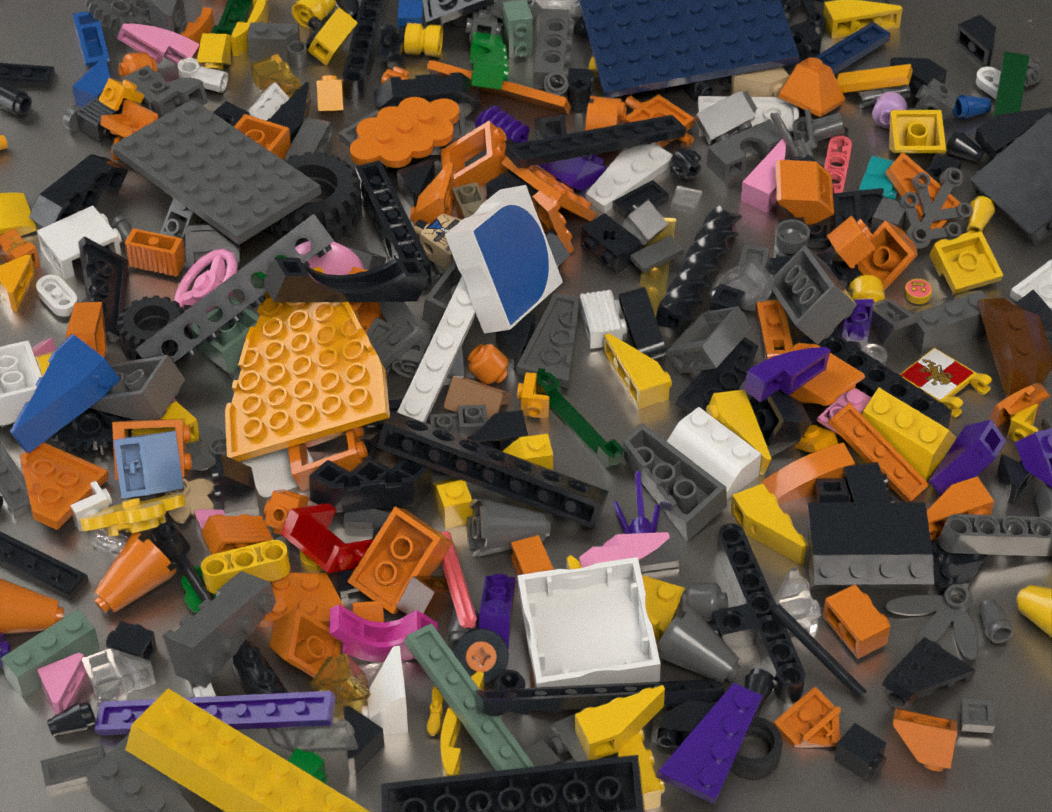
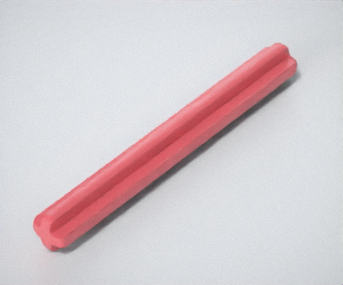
M439 531L442 535L453 541L450 532ZM453 542L441 563L459 624L464 629L467 627L472 629L476 626L475 621L477 617Z

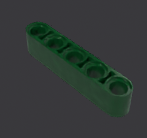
M1004 51L993 117L998 114L1020 112L1029 55Z

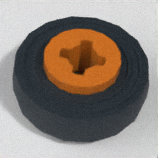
M485 628L473 629L461 636L454 655L470 677L478 671L484 672V683L494 681L505 670L509 657L507 644L502 637L493 630Z

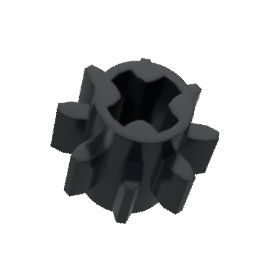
M690 148L686 150L680 149L671 157L673 167L670 171L683 181L685 179H693L701 171V165L698 162L702 157Z

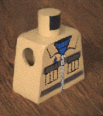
M440 214L432 223L422 219L418 220L414 230L420 236V242L428 259L432 262L434 261L446 271L454 261V257L446 240L445 233L462 220L446 214Z

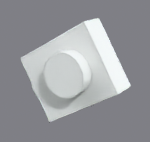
M96 481L90 483L93 496L71 505L74 523L79 531L82 530L80 518L99 513L101 509L112 504V499L107 489H101Z

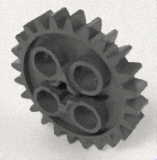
M85 0V7L89 8L88 13L94 14L93 19H101V25L109 24V29L117 27L118 32H120L124 23L152 26L148 0Z

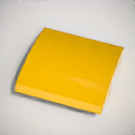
M17 192L0 193V235L10 229L16 230L20 236L37 231L35 222L29 218L31 211L25 194Z

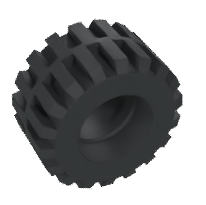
M154 295L152 298L145 296L142 297V300L138 301L136 299L131 302V306L127 305L123 308L124 312L120 313L118 317V330L122 350L125 352L128 360L142 359L135 349L185 312L183 306L180 307L176 300L171 301V298L166 296L160 298L159 295ZM187 324L184 327V333L187 337H190ZM166 340L162 344V350L167 355H174L178 351V344L174 340Z

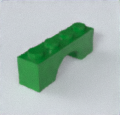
M473 32L469 52L470 62L473 63L471 74L472 86L502 89L503 81L507 82L509 74L506 44L502 43V35Z

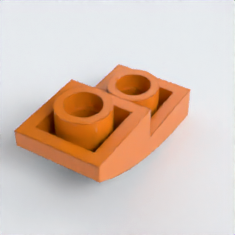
M203 7L200 17L196 18V22H188L185 32L182 31L181 35L200 44L202 33L211 34L215 25L213 8Z

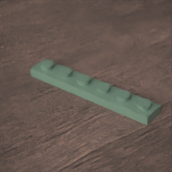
M432 623L406 635L404 643L494 769L498 771L534 767V764L500 717L482 713L475 702L476 690H479V688Z

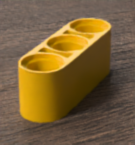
M270 540L207 556L201 563V570L206 589L211 593L217 594V590L240 571L269 582L284 578L290 572V561L285 543L279 540Z

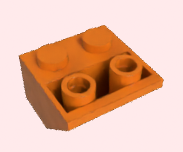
M778 160L775 162L776 200L781 207H785L795 218L804 217L806 225L816 224L834 214L832 175L815 161Z

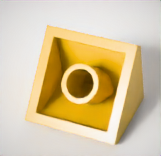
M891 110L889 149L894 153H946L941 110Z

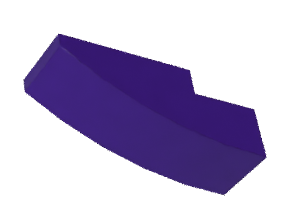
M827 347L808 348L791 351L767 359L748 369L744 390L759 402H762L779 389L785 394L790 395L826 370L831 350Z

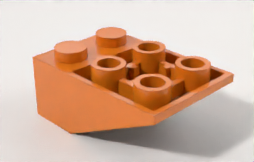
M797 343L784 353L818 348L820 346L817 344ZM830 353L826 370L791 393L790 396L804 404L831 405L837 401V397L841 394L853 390L856 384L865 378V375Z

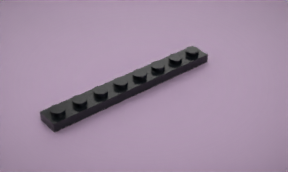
M673 115L510 144L506 145L504 154L518 168H527L539 164H548L560 160H569L581 156H590L591 154L684 137L687 128Z
M713 679L476 690L475 702L482 713L489 716H501L504 712L530 715L534 711L544 710L550 713H562L565 709L582 711L589 707L595 708L610 703L616 698H625L638 694L646 688H656L663 685L665 688L664 705L675 708L687 700L708 703L718 702L724 695V689Z

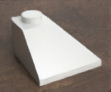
M393 646L367 692L368 706H362V715L382 727L384 735L408 732L400 646Z

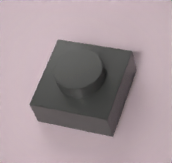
M962 698V731L993 733L995 727L993 700Z

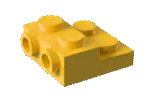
M982 231L973 234L967 232L949 241L948 239H942L933 245L929 254L939 277L945 276L953 295L1001 281L1004 276Z

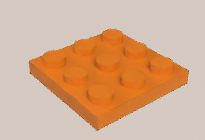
M507 156L503 160L502 164L538 191L541 190L547 197H554L560 206L589 221H593L598 214L590 208L591 202L575 194L573 189L557 181L556 177L546 170H542L536 165L518 168Z

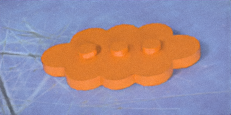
M410 97L401 101L398 107H385L378 112L377 117L363 119L358 123L356 127L357 139L350 145V158L357 165L380 160L387 167L400 168L410 163L412 158L426 157L432 153L434 147L447 145L453 140V125L460 118L459 106L450 99H438L429 103L420 97Z

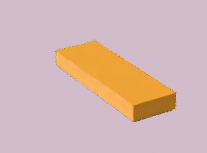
M911 64L844 72L839 73L837 82L842 93L903 86L909 84L913 70Z

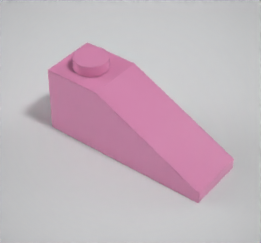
M784 139L772 149L742 182L741 201L766 213L774 205L777 206L779 204L776 200L775 162L785 160L786 142Z

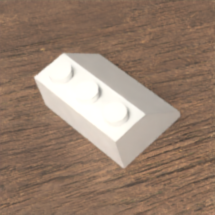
M29 340L0 347V426L10 425L16 421L24 404L32 398L37 388L35 385L39 377H42Z
M700 407L679 421L667 440L673 447L725 485L727 500L759 476L761 453Z

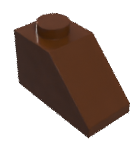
M412 576L396 607L405 613L404 617L418 610L436 621L453 605L447 580L443 576Z

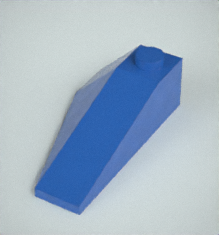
M73 334L50 356L48 360L50 364L45 374L37 380L35 384L37 388L32 398L24 404L10 430L11 435L26 453H30L99 401L120 380L104 357Z

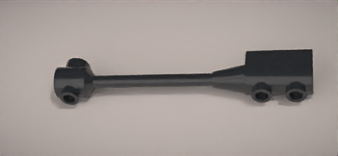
M166 522L157 526L150 536L152 543L169 559L171 564H178L202 602L206 599L214 600L215 598L206 589L205 583L187 558L190 545L174 522ZM246 639L239 647L238 652L232 656L234 676L246 695L288 693L260 649Z

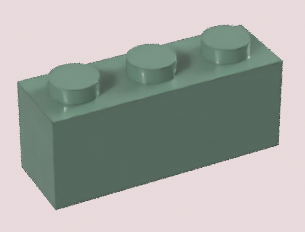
M77 609L0 659L6 680L22 698H25L41 687L37 669L76 653L84 654V658H87L100 648L95 627Z

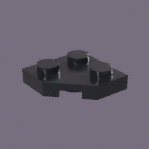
M938 539L931 540L934 585L938 595H943L948 587L955 584L962 585L968 589L978 570H981L985 564L987 554L949 553L939 546Z

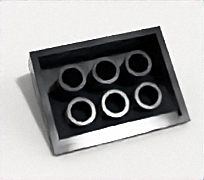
M925 502L807 503L810 591H842L854 584L861 591L929 590L934 585L933 552Z

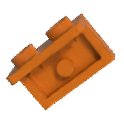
M124 100L122 114L102 115L100 125L109 129L110 133L125 138L157 120L158 114L131 100Z

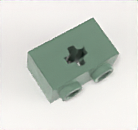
M527 0L503 2V42L506 44L509 59L533 56V17Z

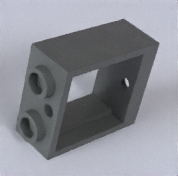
M739 306L703 312L671 345L666 354L679 374L715 369L747 335L752 327Z

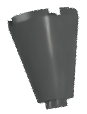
M482 498L473 499L470 503L469 509H474V515L467 519V537L469 549H475V552L472 554L473 557H483L512 550L511 542L539 535L541 541L544 542L545 537L550 535V521L545 518L543 513Z
M686 604L682 608L686 614H683L681 618L676 616L659 640L657 645L662 647V649H657L659 658L719 683H723L726 679L731 682L741 668L737 664L739 657L695 609Z

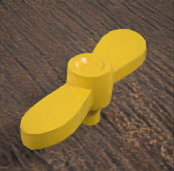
M436 686L432 689V703L429 709L430 717L427 722V733L430 736H434L440 731V717L443 714L442 704L445 700Z

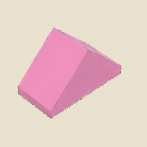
M76 653L37 669L41 687L54 715L70 707L88 673L84 654Z

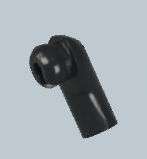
M316 16L310 18L307 23L308 27L311 28L305 42L307 53H310L308 48L324 26V22Z

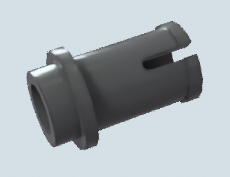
M121 215L113 219L111 228L118 230L125 247V241L133 228L131 227V220Z

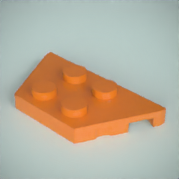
M289 573L284 578L270 581L276 603L272 611L266 614L257 627H273L274 621L299 608L330 628V609L338 604L343 607L344 605L327 573Z

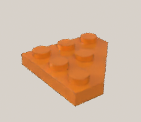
M44 442L30 453L24 452L20 455L21 468L33 519L56 530L73 515L71 510L72 504L93 495L91 482L96 481L101 487L108 480V470Z

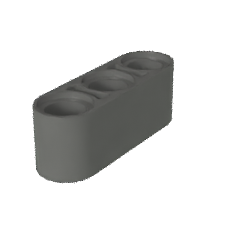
M306 117L285 156V160L294 154L298 156L304 155V152H311L312 154L324 153L332 138L333 123Z

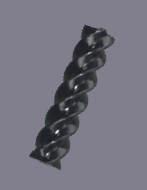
M716 205L708 213L703 226L694 239V243L687 251L685 260L679 266L675 278L670 283L666 295L657 308L656 320L659 327L669 328L681 336L683 334L682 326L687 322H694L695 318L692 315V307L704 304L701 290L706 287H712L713 283L710 280V273L714 270L722 269L718 257L723 253L731 252L727 245V240L731 237L739 236L735 224L742 218L740 214L729 213L720 205Z

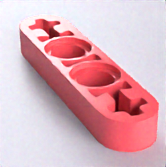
M837 135L830 139L824 169L832 175V179L840 182L832 184L833 193L844 192L851 155L852 141L842 135ZM838 147L842 148V153L837 152ZM837 162L841 163L843 166L835 167L832 166L831 163Z

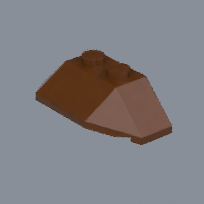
M1005 298L979 299L977 303L1005 398L1032 384H1042L1052 370V355L1040 316Z

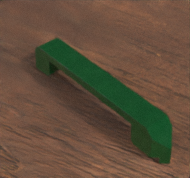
M538 368L536 392L538 395L550 397L549 409L604 467L620 464L623 460V447L615 439L606 442L561 394V384L554 375L545 372L543 368Z

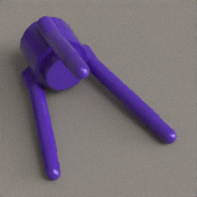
M637 471L635 473L638 517L634 518L630 526H628L618 502L613 501L612 505L624 534L657 533L660 505L656 504L654 506L650 523L644 515L641 473Z

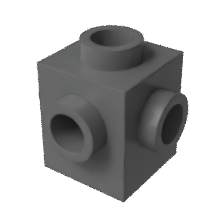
M480 9L479 12L474 11L472 18H467L465 32L469 33V42H471L473 32L499 35L501 24L497 22L493 12ZM478 25H484L486 27L480 28Z
M933 78L927 86L923 84L916 94L918 100L915 109L941 110L942 120H944L954 109L958 93Z

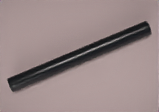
M780 604L772 610L771 613L858 700L867 692Z

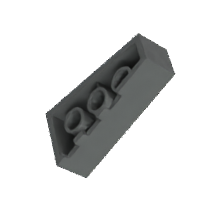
M240 571L217 590L214 600L206 599L199 605L200 611L193 617L187 615L179 621L180 628L175 632L169 630L162 635L176 676L206 688L220 674L221 669L228 660L238 652L239 647L247 637L254 633L257 625L266 614L270 613L274 608L276 599L271 582Z
M129 734L86 774L91 795L114 812H196L165 774L125 750Z

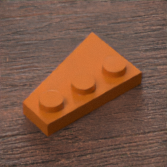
M902 152L885 173L901 197H903L908 192H914L918 196L912 180L918 173L926 172ZM927 174L930 177V184L927 188L932 202L941 185ZM918 178L919 182L924 185V181ZM949 194L941 209L955 208L960 202ZM907 198V201L910 204H913L912 200L910 198ZM919 201L915 208L921 222L924 215ZM947 220L935 221L929 229L942 228Z
M541 190L532 196V201L543 231L554 230L570 254L574 251L570 241L573 237L564 226L567 222L558 211L560 205L554 197H547Z

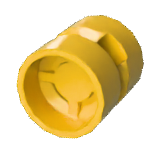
M298 0L292 7V15L303 28L311 29L307 25L309 19L316 16L319 20L323 21L335 9L336 0Z
M407 23L404 38L405 54L420 55L423 51L425 56L440 57L443 43V27L440 25H429L424 29L422 24Z

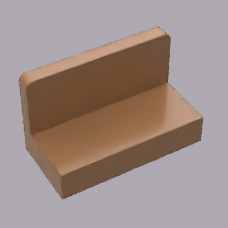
M453 376L444 402V408L458 413V406L486 405L487 419L489 420L495 413H499L501 404H509L512 394L464 376Z

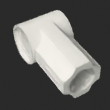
M184 58L178 62L179 79L196 78L203 81L204 89L221 93L225 91L228 81L227 72L204 68L194 58Z

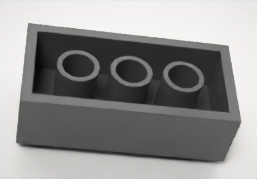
M806 245L768 282V285L793 323L817 345L823 339H827L833 333L834 328L842 320L847 319L857 306L829 266Z

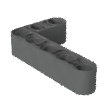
M1042 482L1035 496L1040 517L953 514L949 516L938 537L939 546L949 553L1052 556V487Z

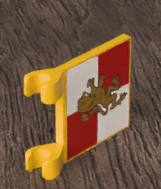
M935 347L900 374L905 380L917 388H921L938 402L945 404L947 408L952 410L951 417L953 418L962 414V410L959 408L963 405V401L954 395L969 383L981 395H985L991 390L987 386L992 381L989 375L974 372Z

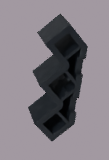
M461 72L450 73V76L436 77V74L415 75V79L401 80V76L390 77L374 91L375 111H380L385 107H398L401 101L410 97H420L429 103L438 99H450L457 104H462L465 118L481 105L479 86H472L471 79Z
M90 154L39 194L33 204L29 218L46 227L77 213V211H82L91 206L96 208L103 190L119 193L128 170L106 157Z
M368 456L349 472L327 460L309 475L310 501L317 505L329 503L337 509L335 513L415 506L432 490V468L403 458L391 469Z

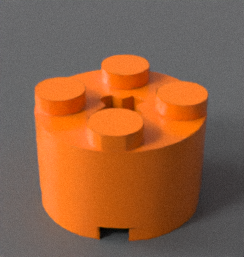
M590 96L591 103H588L585 131L618 125L626 121L627 107H625V102H622L621 99Z

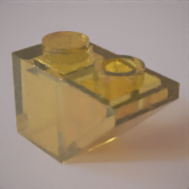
M278 54L251 63L252 80L261 94L271 84L276 82L290 98L302 86L299 78L291 73L288 63L283 62Z
M348 654L327 657L310 683V686L316 692L332 691L336 696L335 704L368 699L371 695L366 674Z

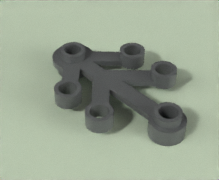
M950 167L940 175L941 187L932 202L927 188L930 184V177L924 172L918 173L912 180L918 196L914 192H908L901 198V205L905 208L910 226L906 230V235L914 242L917 249H924L930 244L931 240L942 238L952 240L961 233V227L956 222H950L944 228L929 229L933 222L956 218L965 220L971 216L973 212L972 207L966 202L960 203L955 208L941 209L950 192L960 186L963 181V174L959 169ZM918 178L924 181V185L919 182ZM907 198H910L913 204H910ZM919 201L924 215L921 222L915 208ZM961 208L966 211V214L961 212ZM949 227L955 231V234L950 232Z

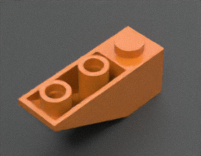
M978 476L952 484L927 510L931 540L939 537L946 520L953 514H992L994 500Z

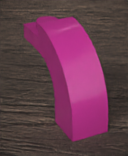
M340 604L330 609V634L343 642L344 653L366 661L385 662L393 646H400L401 661L414 659V655L404 643L406 635L431 623L438 631L437 622L418 610L395 621L373 622L359 617Z

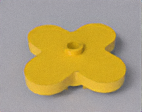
M184 493L165 495L145 501L135 498L123 501L122 504L101 509L99 513L82 517L79 520L82 531L106 527L108 536L120 535L119 531L122 530L135 533L157 527L159 523H166V511L185 506L186 502Z

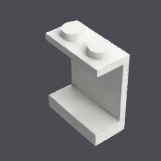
M94 206L37 230L40 249L65 280L75 276L72 261L80 257L78 242L84 236L102 246L108 245L113 252L121 255L119 243L122 242L120 233L116 228L112 229L106 216L103 213L100 214Z

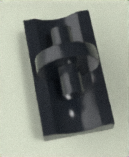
M389 24L379 29L378 38L380 41L376 52V59L378 62L385 61L387 68L400 67L402 64L401 56L404 51L406 25L395 28L392 24Z

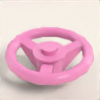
M216 249L205 254L194 263L182 278L175 292L174 300L179 303L180 307L183 306L184 308V305H194L236 273L238 263L234 253L227 249ZM212 263L211 269L198 276L194 282L192 290L188 291L191 283L196 278V276L207 265ZM233 290L230 291L228 298L233 295ZM217 306L209 307L206 311V314H208Z

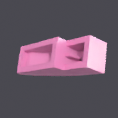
M124 23L117 39L135 50L147 52L158 64L165 57L178 65V62L184 58H193L200 45L175 32L141 24Z
M669 532L616 534L603 544V547H592L581 555V567L584 568L595 563L638 557V561H641L670 538Z

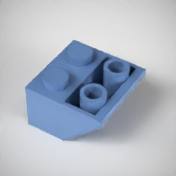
M176 431L113 440L121 498L151 495L184 488Z

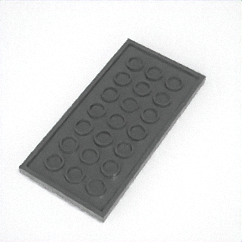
M193 99L111 146L113 155L238 245L322 194L320 185Z

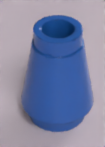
M960 95L956 99L952 111L956 118L965 120L989 113L992 105L989 98Z

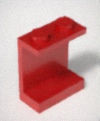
M329 503L291 509L280 534L327 573L356 568L373 542V539L344 543L328 528L337 509Z

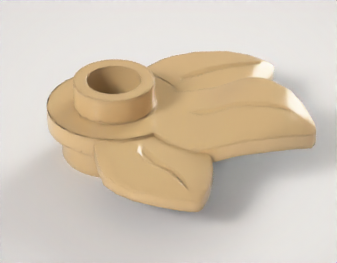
M183 478V489L164 492L165 495L184 493L186 505L167 511L169 516L177 523H184L190 515L195 518L194 510H214L213 503L208 495L214 491L215 484L209 480L198 478L188 482Z

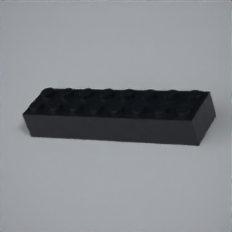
M638 755L381 784L382 812H645L642 775Z

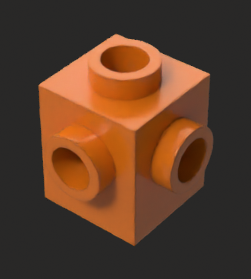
M285 489L273 491L271 499L267 501L264 508L265 524L273 527L272 531L274 533L280 534L290 510L308 506L309 497Z

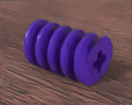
M496 105L483 111L476 119L475 128L490 121L497 128L500 127L504 131L507 140L512 139L515 143L528 141L529 126L522 124L520 120H515L514 116L508 115L506 111L501 110Z

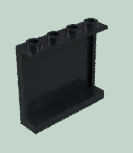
M1049 112L1043 118L1036 120L1032 127L1023 135L1016 137L1013 143L1004 151L997 153L990 163L984 168L977 170L970 179L975 193L979 194L981 192L985 197L991 199L995 206L1026 233L1029 242L1035 247L1052 234V115Z

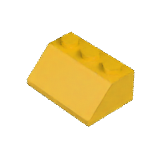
M881 388L877 389L862 413L863 417L927 482L957 438L949 429Z

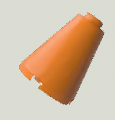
M139 532L130 535L94 591L97 598L93 601L105 613L109 610L113 613L118 612L171 579L177 572L175 568L172 570L167 568L171 562L149 539H146L144 542L138 539L141 535Z
M0 578V633H5L6 635L42 632L63 618L64 607H58L59 600Z

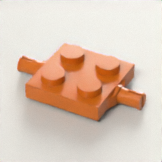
M659 94L645 102H639L632 96L627 97L625 105L632 108L633 112L626 116L624 123L673 115L687 128L686 131L694 126V117ZM685 133L684 137L675 138L686 144V146H690L694 141V137ZM675 139L654 143L663 148Z

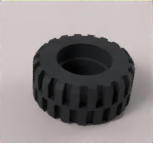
M304 152V155L298 156L294 154L287 160L282 159L319 184L322 194L317 197L326 199L302 205L268 226V229L275 236L277 235V238L281 239L314 214L333 238V242H339L342 236L347 237L358 225L362 216L361 186L356 171L344 160L340 161L339 157L334 155L330 157L322 152H318V154ZM300 238L296 241L295 245L298 246L309 240Z

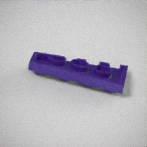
M733 683L660 768L656 778L715 804L762 699V695Z

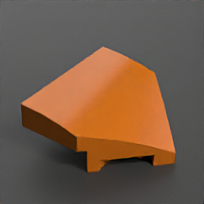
M1032 384L996 404L989 420H992L995 426L998 427L1010 421L1011 415L1035 404H1038V407H1040L1041 402L1048 399L1051 395L1042 384Z
M813 687L773 722L781 733L782 738L793 748L837 747V743L842 738L839 727L841 707H835L816 687Z

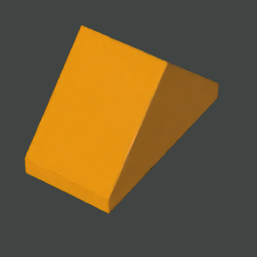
M26 254L0 265V294L12 311H18L35 276L31 255Z

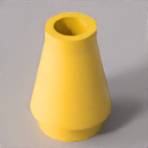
M978 196L970 203L973 212L968 219L967 232L973 234L983 231L995 213L994 203L987 197Z

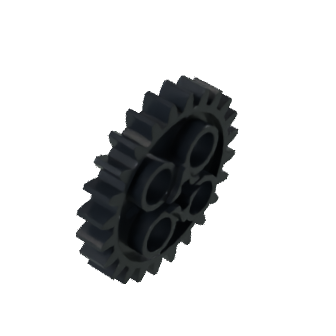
M88 408L52 435L51 438L52 441H57L59 448L66 446L68 453L76 449L78 456H80L85 450L88 451L89 456H92L94 450H98L101 455H104V448L108 447L114 451L112 422L131 421L133 419ZM128 429V437H132L131 430L133 429Z

